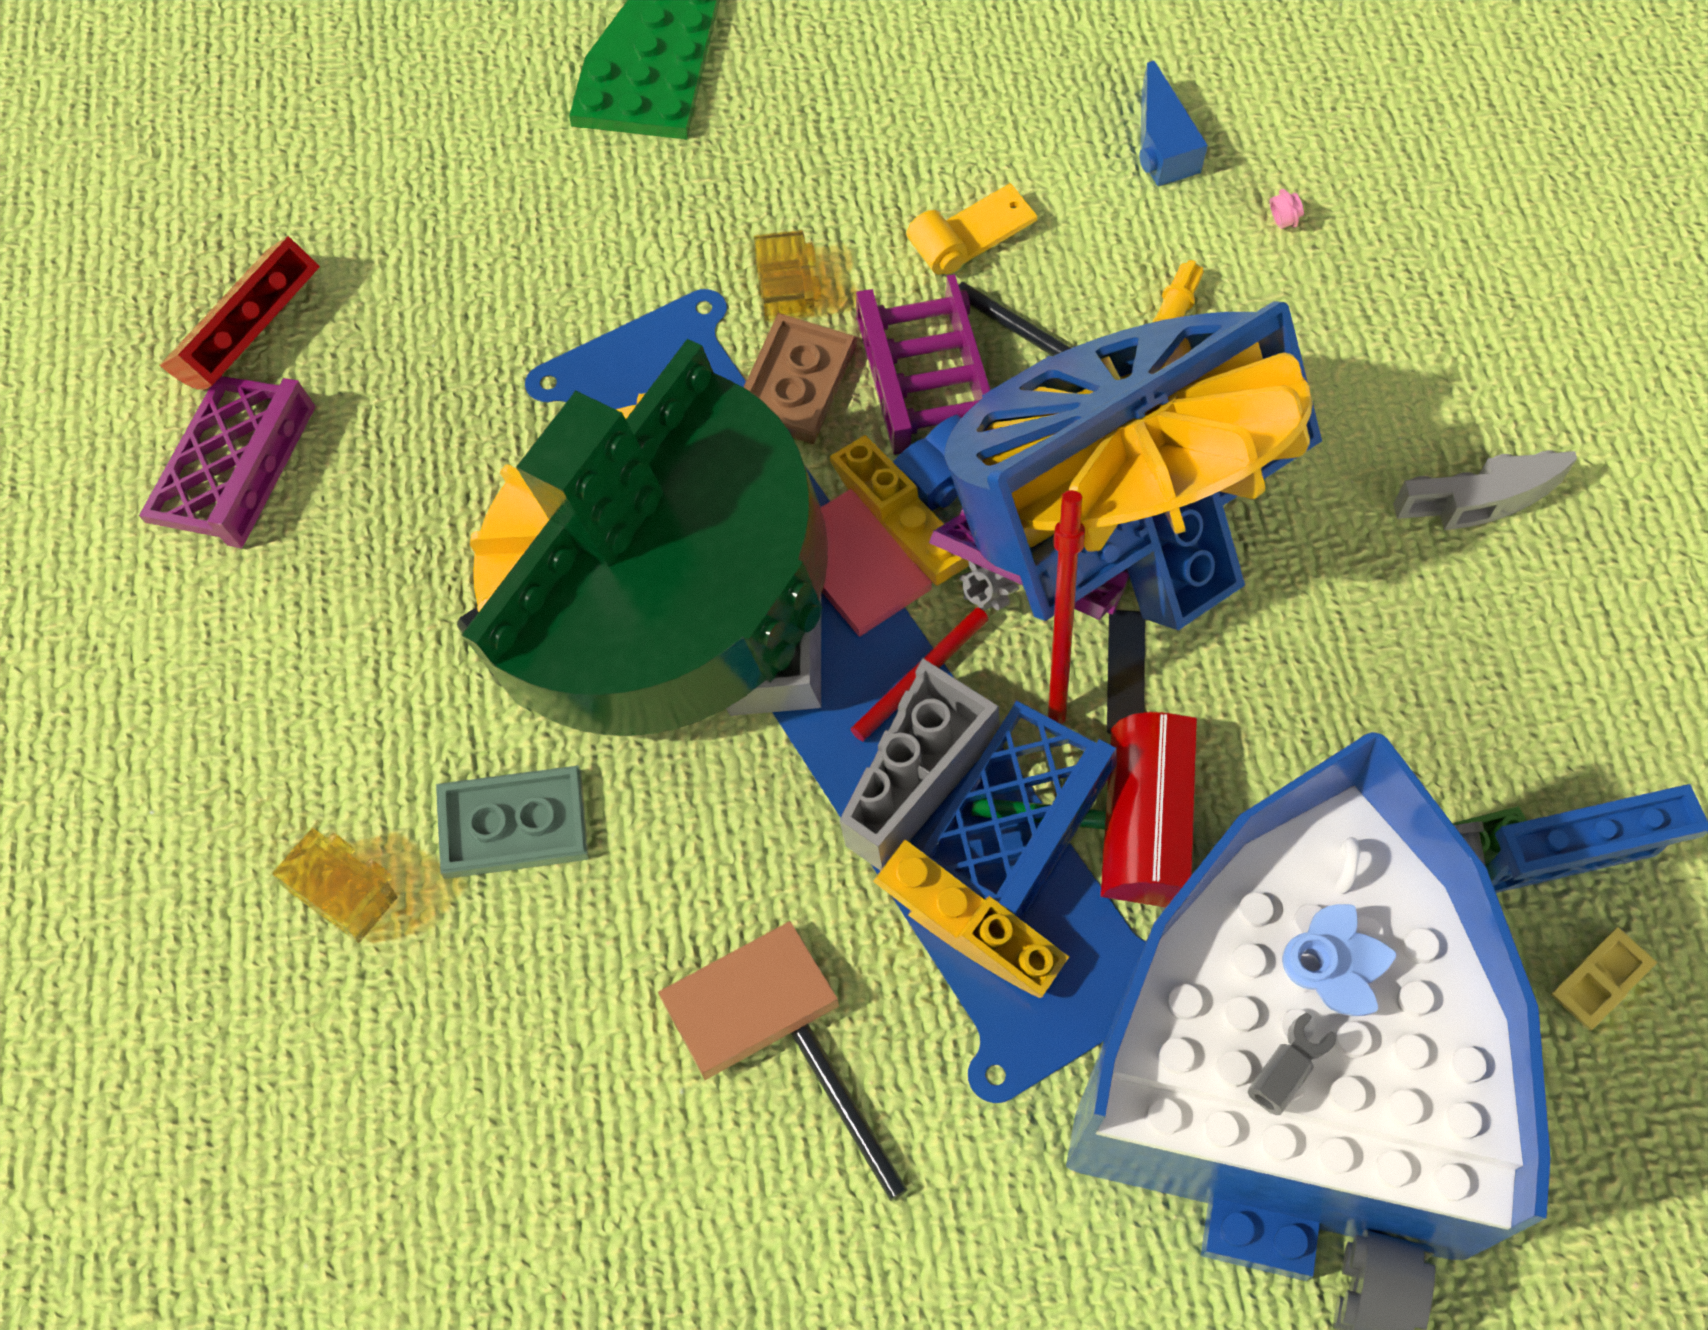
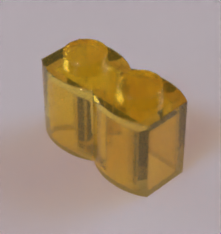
M803 230L753 235L755 261L765 321L775 320L778 313L790 317L814 315V302L821 301V287L819 276L811 277L810 268L816 267L813 242L805 243Z

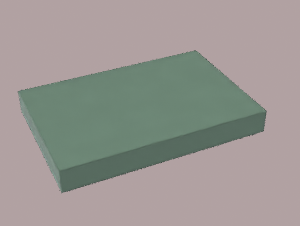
M579 765L436 784L440 874L443 879L589 860L582 775Z

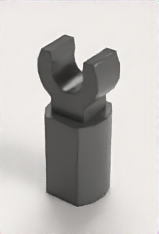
M1307 1012L1292 1022L1287 1033L1289 1044L1279 1045L1247 1091L1252 1100L1271 1114L1281 1115L1312 1072L1314 1065L1311 1060L1323 1056L1335 1045L1337 1035L1332 1031L1326 1034L1319 1044H1313L1307 1040L1304 1028L1312 1018Z

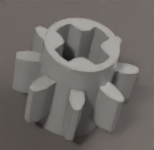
M969 561V567L972 571L960 576V580L963 581L964 599H968L973 604L978 605L983 611L991 607L998 611L1008 606L1010 601L1007 595L1018 591L1019 586L1014 581Z

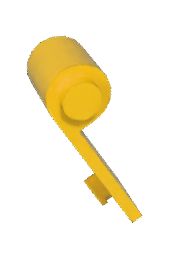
M1009 183L947 220L937 210H928L921 213L910 223L906 236L933 273L937 275L952 274L959 270L964 263L1036 222L1037 215L1015 187Z

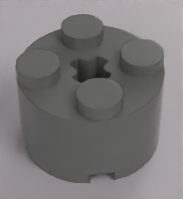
M1364 1230L1361 1236L1355 1235L1353 1243L1347 1242L1344 1252L1342 1274L1351 1276L1349 1290L1346 1291L1345 1296L1338 1297L1333 1329L1414 1330L1416 1327L1426 1330L1434 1292L1435 1265L1424 1263V1261L1435 1254L1434 1248L1369 1230Z

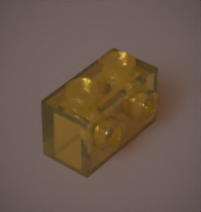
M311 828L272 872V875L288 893L357 943H360L398 898L388 883L392 876L372 859H368L363 864L353 857L354 848L337 834L332 832L328 837H325L314 828Z

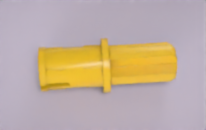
M1188 260L1187 263L1180 265L1172 284L1163 291V303L1152 323L1183 317L1186 310H1190L1195 302L1194 293L1204 273L1203 267L1197 265L1196 261Z

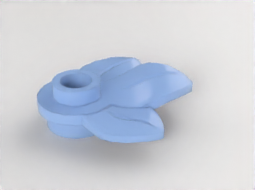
M1337 904L1327 906L1314 915L1308 932L1295 936L1286 945L1282 956L1283 968L1290 980L1296 985L1305 989L1316 990L1322 1001L1331 1010L1350 1016L1373 1014L1378 1010V1004L1368 984L1380 977L1390 967L1396 958V953L1381 941L1356 932L1358 923L1354 905ZM1303 954L1314 955L1319 961V970L1310 971L1306 969L1301 962V956Z

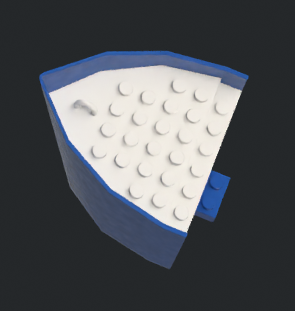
M1374 732L1365 734L1237 817L1154 922L1118 1004L1077 1108L1066 1167L1077 1173L1208 1203L1201 1257L1307 1281L1314 1274L1319 1230L1349 1237L1361 1236L1364 1230H1369L1432 1246L1435 1252L1433 1256L1450 1260H1466L1547 1218L1551 1158L1538 1004L1487 868L1384 735ZM1337 904L1354 905L1358 923L1356 932L1381 941L1396 953V958L1390 967L1380 977L1368 984L1378 1004V1010L1373 1014L1350 1016L1331 1010L1325 1005L1316 990L1305 989L1296 985L1290 980L1283 968L1282 956L1286 945L1295 936L1308 932L1314 915L1327 906ZM1303 954L1301 956V962L1306 969L1310 971L1319 970V961L1314 955ZM1307 1012L1312 1016L1304 1028L1307 1040L1313 1044H1319L1320 1040L1332 1031L1337 1035L1335 1045L1323 1056L1311 1060L1314 1065L1312 1072L1281 1115L1271 1114L1252 1100L1247 1091L1279 1045L1289 1044L1287 1033L1292 1022Z

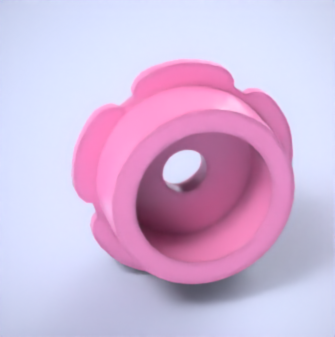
M1281 189L1279 195L1269 200L1270 209L1277 226L1280 229L1290 225L1292 228H1296L1299 223V217L1304 215L1303 205L1297 193L1290 194L1285 189Z

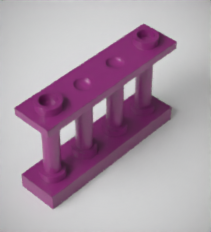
M955 274L947 275L945 298L885 308L883 304L877 305L873 289L856 292V320L893 455L901 454L911 445V435L917 434L918 429L939 425L947 418L956 414L962 418L983 398V394L990 391L968 315H970L969 297L966 290L960 291ZM949 314L954 331L895 342L893 338H886L884 330H888V325ZM956 348H959L964 366L905 377L903 373L896 374L894 364H897L898 359ZM968 382L974 397V401L914 412L913 408L906 409L904 402L908 393Z

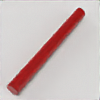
M976 607L923 659L940 668L989 621L988 615L981 608ZM920 662L851 727V732L857 739L864 742L898 709L905 691L910 690L916 678V670Z

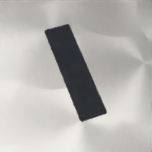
M1115 610L1113 614H1109L1107 733L1111 734L1112 727L1119 720L1132 714L1144 713L1145 619L1142 618L1141 611Z

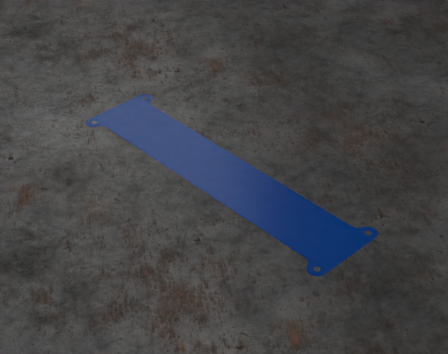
M700 289L535 367L526 377L525 388L533 399L541 402H567L576 390L614 409L636 405L638 395L648 391L687 339L703 346L714 373L744 387L746 381L715 337L716 325L724 317L727 310L726 301L716 291ZM707 301L712 305V310L708 314H700L696 311V305L699 302ZM545 376H553L556 378L557 384L552 389H544L540 386L541 379ZM806 467L821 508L829 503L830 500ZM821 593V605L823 607L821 610V708L772 713L841 818L867 767L870 768L878 752V744L885 730L889 731L898 713V709L864 742L853 735L851 727L914 668L933 647L905 607L859 637L825 595ZM945 664L939 668L953 677ZM1012 759L992 763L986 772L989 787L1017 780ZM975 765L909 841L920 851H922ZM982 780L976 790L984 789ZM1031 787L1025 788L1029 803L1042 804ZM1020 789L992 796V799L1023 802ZM968 802L961 812L964 827L992 820V818L971 816L972 802ZM957 820L950 831L959 829ZM1026 821L1000 828L1006 851L1026 846L1032 837L1029 822ZM1035 823L1036 829L1040 823ZM995 829L967 836L972 859L1001 852ZM962 838L943 842L933 858L946 866L967 861ZM1071 843L1068 844L1022 920L1069 956L1041 998L1002 979L951 947L908 916L911 910L892 897L979 1032L980 1046L976 1056L969 1064L968 1081L973 1092L982 1100L990 1103H1002L1012 1099L1105 1040L1118 1004L1146 941L1140 939L1132 932L1111 900L1101 897V886ZM1018 858L1009 860L1011 870ZM1003 861L975 868L978 883L997 894L1007 878ZM871 864L878 875L880 870ZM970 870L959 872L972 880ZM998 1065L1004 1069L1006 1077L1000 1085H992L987 1081L985 1073L990 1066Z

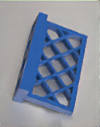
M1016 700L921 852L983 899L988 896L992 897L1020 920H1023L1117 766L1116 748L1100 739L1096 743ZM1020 718L1039 728L1042 741L1014 747L1011 732ZM1045 731L1051 733L1056 737L1047 739ZM1007 740L1009 749L1000 751ZM1071 744L1084 751L1076 765L1058 770L1055 769L1050 748ZM1045 750L1050 772L1022 778L1017 757ZM1012 758L1017 780L989 787L986 772L991 764ZM1068 777L1065 784L1061 788L1059 779ZM982 780L984 789L976 790ZM1053 781L1057 796L1052 805L1031 810L1025 788ZM1020 789L1026 812L998 819L992 796ZM987 798L992 820L964 827L961 812L968 802ZM1044 817L1036 829L1034 819ZM957 820L959 829L950 831ZM1029 821L1032 837L1028 844L1006 851L1000 828ZM995 829L1001 852L972 859L967 836ZM962 838L967 861L946 866L933 858L943 842ZM1018 858L1011 870L1009 860ZM1003 861L1007 878L997 894L978 883L975 868ZM970 870L972 880L959 872Z
M1686 784L1502 826L1495 833L1501 851L1486 868L1495 892L1499 893L1655 857L1668 845L1704 837L1708 833V821L1691 784Z

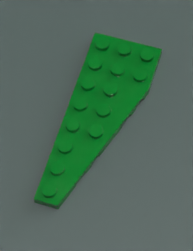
M627 0L585 56L569 113L571 127L687 140L720 0Z

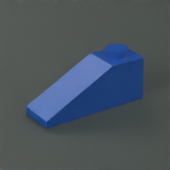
M1150 61L1147 62L1141 93V150L1139 158L1143 170L1146 173H1150L1159 187L1201 173L1208 145L1156 62Z

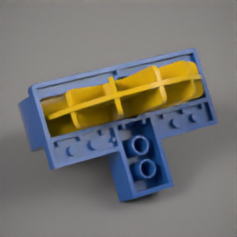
M1273 301L1256 312L1205 313L1148 323L1094 339L1055 356H1048L982 395L983 398L953 428L946 443L945 460L976 547L981 555L994 566L1020 576L1035 618L1047 621L1054 616L1058 551L1054 548L1055 525L1060 522L1062 494L1066 491L1074 490L1080 492L1083 496L1081 523L1085 527L1084 548L1078 553L1075 602L1127 569L1142 618L1175 630H1180L1245 586L1223 506L1237 496L1255 499L1265 492V478L1322 442V437L1289 306L1285 302Z

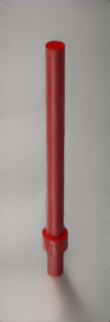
M1069 490L1062 494L1060 522L1055 525L1054 548L1058 551L1048 717L1060 724L1066 721L1078 553L1083 550L1085 541V527L1081 523L1083 496L1080 492Z

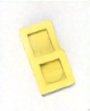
M1617 927L1550 995L1589 1031H1592L1658 962Z

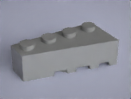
M922 658L916 670V678L910 690L905 691L898 705V713L889 731L885 730L878 744V752L870 768L867 767L839 820L845 846L881 871L898 846L905 839L909 842L980 759L1000 727L999 706Z

